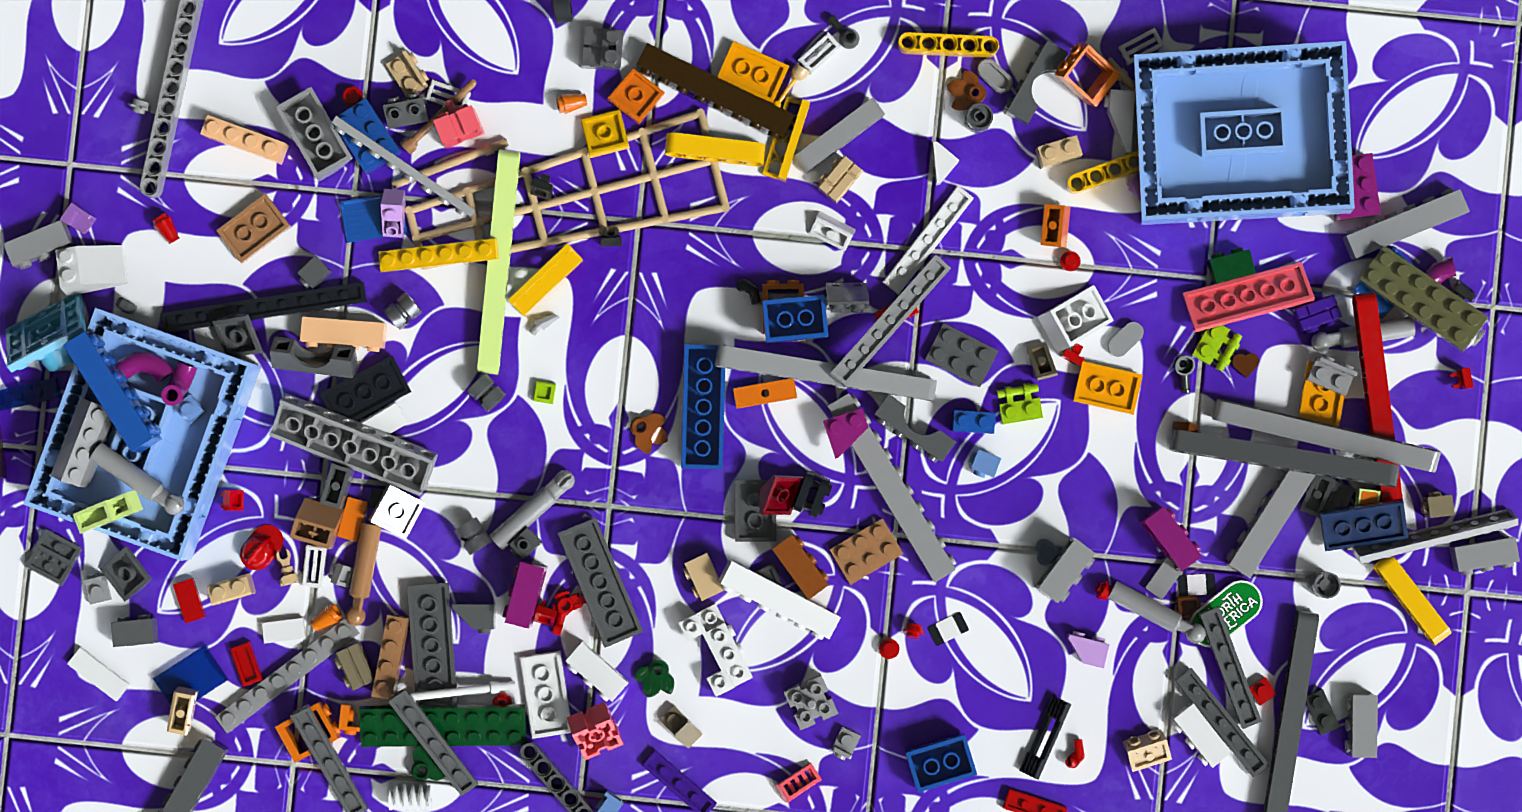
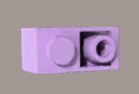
M384 189L381 200L383 237H404L405 190Z
M1073 631L1072 635L1067 634V640L1083 664L1104 669L1110 644L1105 643L1104 638L1093 636V639L1085 638L1084 633Z

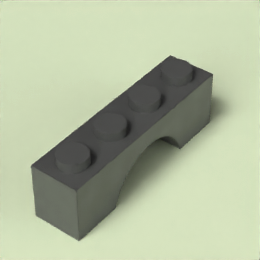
M1048 40L1045 45L1040 44L1035 53L1038 58L1035 63H1029L1025 70L1028 74L1026 79H1020L1015 88L1018 93L1015 98L1010 97L1005 105V108L1008 109L1005 115L1027 126L1038 108V104L1032 95L1034 80L1042 74L1055 73L1058 70L1059 64L1066 59L1069 52Z
M275 337L270 349L271 365L274 369L353 378L357 367V353L354 346L335 344L334 348L329 352L314 353L301 347L295 339Z
M888 394L874 414L877 417L875 421L884 427L887 425L894 429L892 433L903 439V437L909 439L911 441L909 443L910 446L917 451L923 449L927 452L926 457L934 463L937 460L942 462L956 441L940 430L930 435H920L913 432L905 421L904 413L906 406Z

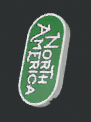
M1244 580L1231 582L1200 606L1197 611L1193 612L1189 624L1198 623L1202 625L1198 613L1218 606L1231 637L1259 614L1263 603L1261 592L1251 582ZM1205 636L1202 642L1197 643L1204 647H1211L1207 636Z

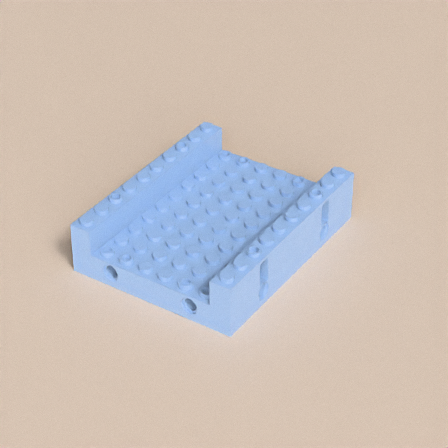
M1346 41L1134 55L1141 225L1350 214L1354 210Z
M95 308L86 332L94 333L96 336L100 335L106 344L103 347L107 353L110 352L114 356L116 361L133 352H150L161 356L173 370H175L178 361L197 367L198 369L192 384L184 398L188 395H193L206 412L190 425L187 420L185 421L178 414V407L176 405L170 406L163 402L161 393L168 385L172 374L159 383L150 374L145 372H139L128 378L126 383L130 388L133 387L139 395L137 400L140 405H144L150 412L149 419L151 422L159 426L162 432L160 434L162 440L142 453L131 452L113 424L105 445L163 484V488L170 493L181 496L184 500V509L177 515H171L165 511L163 506L154 500L149 501L137 492L143 510L93 530L180 561L192 560L262 366L140 324L114 313ZM75 364L23 504L76 523L73 517L74 513L126 492L134 491L98 465L89 488L68 484L50 476L80 397L100 404Z

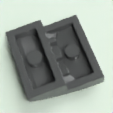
M1315 475L1300 510L1320 519L1319 511L1348 507L1356 489L1330 477Z
M45 529L25 567L62 587L71 573L82 548Z

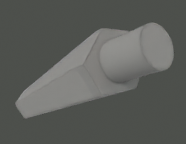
M552 313L534 319L533 322L535 324L529 332L536 336L541 328L545 330L560 317Z

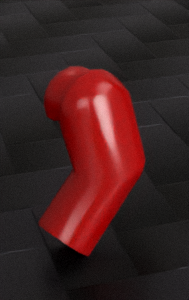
M1082 739L1072 740L1074 751L1065 760V765L1068 768H1076L1085 758Z

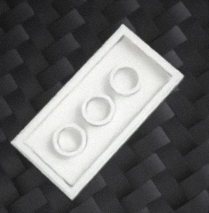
M561 650L519 657L532 739L571 733L567 717L571 715Z

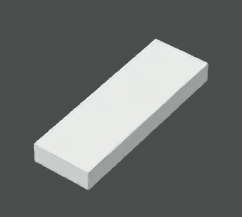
M82 647L77 650L67 664L115 701H118L130 686L128 682Z

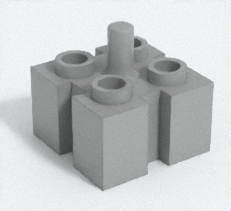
M821 674L806 680L808 684L806 687L800 688L799 684L784 690L790 708L793 706L797 708L798 712L794 713V717L800 730L816 724L814 719L819 716L826 720L838 714L832 697L827 699L824 693L828 691V688Z

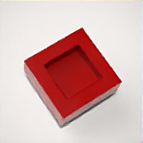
M1262 677L1249 686L1252 696L1260 706L1277 695L1266 677Z

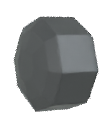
M119 297L115 303L116 307L126 314H134L137 309V305L124 297Z

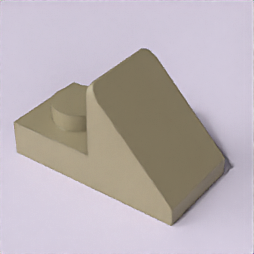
M1047 343L1027 347L1034 379L1038 381L1058 376Z
M675 705L659 719L674 734L673 736L688 749L703 735Z

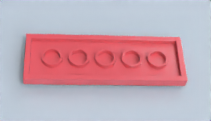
M1302 262L1182 294L1194 332L1312 302L1315 298Z

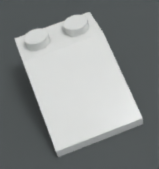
M122 245L73 246L55 250L60 289L67 296L128 284Z
M1094 285L1038 316L1057 353L1073 346L1114 321Z

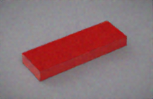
M1010 788L1007 790L1002 806L1003 809L1012 812H1067L1068 809L1065 806Z

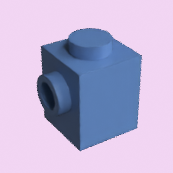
M977 449L976 453H971L968 464H971L970 469L974 470V475L985 478V475L993 478L1001 458Z

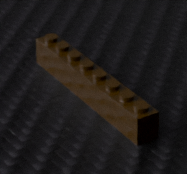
M649 43L646 44L636 64L637 68L640 69L639 73L646 77L652 75L658 78L657 81L665 86L671 84L676 87L675 90L683 95L689 93L695 96L694 100L699 103L705 104L707 102L712 104L714 110L720 113L726 111L731 114L730 117L738 122L744 120L750 123L749 127L754 130L760 131V129L768 132L767 135L775 140L779 138L784 140L794 120V114Z

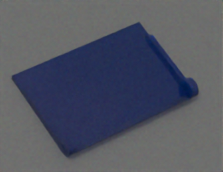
M206 644L153 678L170 705H172L173 694L177 687L198 690L196 699L198 700L229 680Z

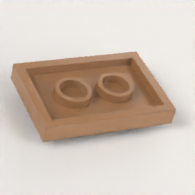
M265 193L216 231L240 263L243 264L288 230L291 225Z
M883 518L829 549L850 585L903 554Z

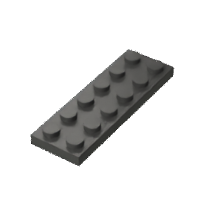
M593 518L557 533L604 648L642 633V627L597 519Z
M449 582L407 586L415 692L456 688ZM458 696L416 700L418 705H458Z

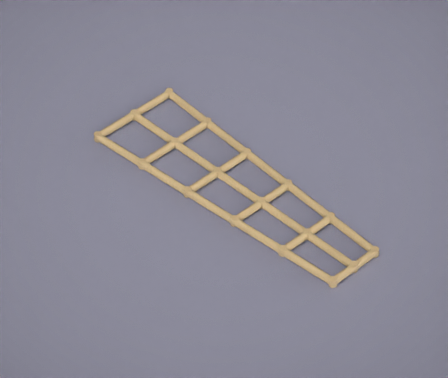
M700 108L696 111L626 134L628 142L640 138L649 171L647 174L597 186L587 147L519 169L518 178H524L530 204L515 208L514 217L533 212L539 240L511 245V253L604 235L603 230L605 227H607L608 234L615 233V227H618L619 232L728 212L730 206L718 162L696 160L657 171L648 139L649 134L697 118L702 135L711 137L705 111ZM582 157L590 189L552 198L550 201L544 200L538 202L537 196L530 194L533 181L531 174ZM710 165L721 204L668 214L659 179ZM496 178L451 192L458 198L465 196L466 203L475 209V212L470 217L471 220L419 233L414 213L444 203L436 197L407 206L405 213L414 247H423L422 241L470 228H473L476 240H484L481 225L491 223L492 214L479 218L473 193L494 187ZM651 181L660 216L608 226L600 194ZM592 196L600 228L547 237L540 210ZM442 266L426 267V268H420V269H422V270H427V269H432V268H437V267H442Z

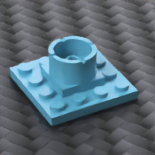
M82 295L68 296L6 328L7 367L11 372L22 370L35 360H40L47 371H57L62 369L63 366L73 363L72 358L63 345L84 331L86 332Z

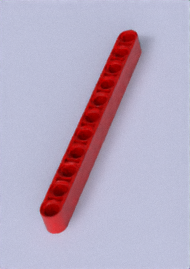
M1375 292L1352 295V305L1369 434L1395 440L1377 297ZM1372 458L1373 461H1376V462L1389 463V464H1394V465H1398V466H1399V464H1395V463H1391V462L1382 461V460H1378V459ZM1400 472L1398 474L1397 487L1376 485L1377 491H1381L1379 502L1403 498Z

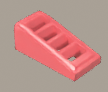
M810 762L776 784L775 788L784 802L788 803L822 779ZM807 770L813 781L810 782L804 771ZM801 775L802 779L806 783L805 786L802 785L801 781L797 776ZM791 780H794L799 790H795L790 782ZM785 784L787 785V787L789 788L790 792L792 793L790 796H789V794L787 793V791L785 790V788L783 787Z

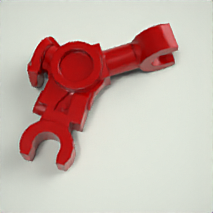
M566 590L554 595V598L558 600L556 602L558 616L552 630L553 634L560 636L566 615L573 610H577V608L583 607L584 603L586 604L583 595H579L578 592L570 597L565 596L570 593V591Z

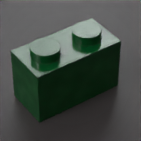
M1243 247L1231 250L1232 254L1224 256L1223 252L1211 255L1212 259L1206 262L1212 284L1215 285L1255 274L1256 271L1250 249L1244 251Z

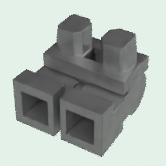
M585 26L582 69L619 70L621 68L624 30Z

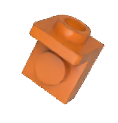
M344 703L341 705L338 730H344V734L356 735V732L360 731V726L350 725V722L354 721L355 709H352V704Z

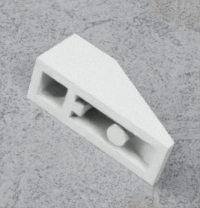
M1111 89L1108 95L1104 97V107H1107V115L1123 153L1127 155L1131 153L1135 91Z

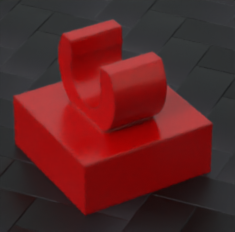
M1076 343L1071 351L1065 349L1060 357L1079 367L1085 359L1079 356L1083 346Z
M1470 367L1457 369L1455 373L1448 375L1458 379L1457 384L1451 385V388L1460 387V390L1474 387Z
M223 490V493L220 494L223 497V504H220L223 511H244V490Z
M543 600L541 606L537 605L534 622L554 627L557 616L556 604L554 603L551 609L546 608V601Z

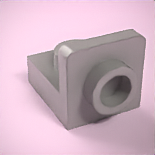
M99 573L87 575V580L81 581L82 585L86 587L90 605L112 600L106 576H99Z
M842 726L831 748L835 752L834 756L844 761L846 758L851 759L861 735Z

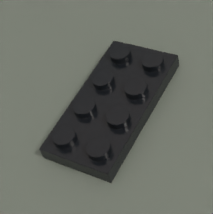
M390 356L359 372L353 378H348L319 394L328 410L358 421L410 394L412 391L394 356Z

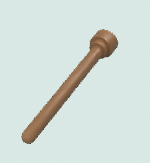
M470 79L451 98L455 106L476 86L477 82L475 79ZM446 104L412 137H405L400 142V145L409 154H412L417 149L418 142L435 126L433 120L437 119V115L448 112Z

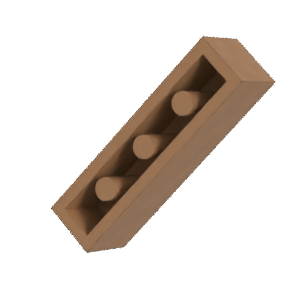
M395 614L387 615L371 697L388 700L391 695L397 692L410 624L409 617Z

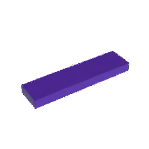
M656 749L642 763V766L695 812H710L716 806L717 802Z

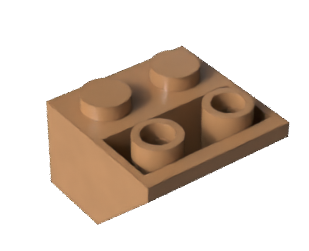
M305 498L295 517L289 538L333 549L344 509H338Z

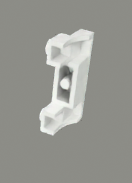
M716 603L679 622L687 641L703 634L721 671L707 677L716 697L753 678L742 656L745 654L741 643L736 644L733 638L736 634L731 624L726 625Z

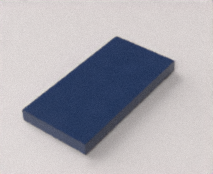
M1403 498L1319 511L1325 552L1408 539Z

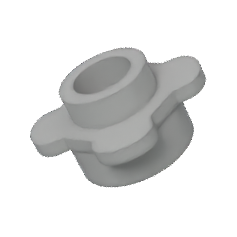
M133 99L132 104L128 103V106H131L133 108L132 111L144 115L145 112H151V110H148L149 103Z

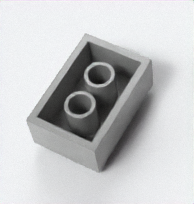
M1070 538L1034 587L1053 602H1064L1070 594L1069 588L1073 584L1077 585L1083 575L1080 573L1083 569H1088L1095 561V558H1093L1095 552L1076 538Z

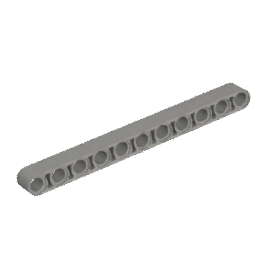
M180 0L140 183L141 192L150 198L160 197L164 189L204 0ZM194 4V10L191 13H186L187 6ZM189 24L190 30L187 33H182V27ZM181 44H185V51L182 53H178V46ZM181 64V71L174 73V66ZM172 84H177V90L174 93H169V87ZM167 104L173 105L170 113H165V106ZM163 124H168V131L165 133H161V126ZM163 143L164 150L161 153H157V145ZM159 163L160 170L157 173H153L152 166ZM154 183L156 186L155 191L148 193V186Z
M717 346L715 366L843 387L830 375L831 371L838 364L730 346ZM862 368L846 388L934 401L937 380Z
M1224 399L1216 400L1212 416L1213 420L1429 472H1436L1441 454L1440 451Z

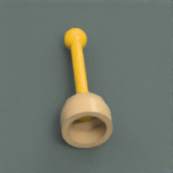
M796 63L792 69V81L773 105L781 107V102L797 80H804L810 72Z

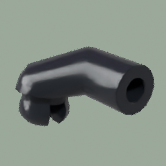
M748 279L737 281L736 289L749 294L751 305L761 303L756 284Z

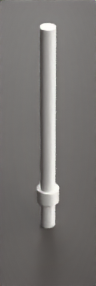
M491 681L490 684L412 692L410 694L415 700L486 692L496 694L500 693V691L516 689L515 681L501 683Z

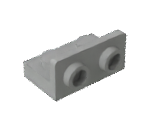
M1329 356L1316 357L1306 380L1346 396L1352 380L1357 376L1358 372L1353 371L1354 367L1342 363L1339 365L1334 363L1335 359Z

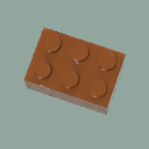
M791 534L774 546L772 550L809 600L829 586L826 582L829 578L823 569L818 571L814 564L817 561L810 552L806 554L802 549L805 544L798 535L794 537Z

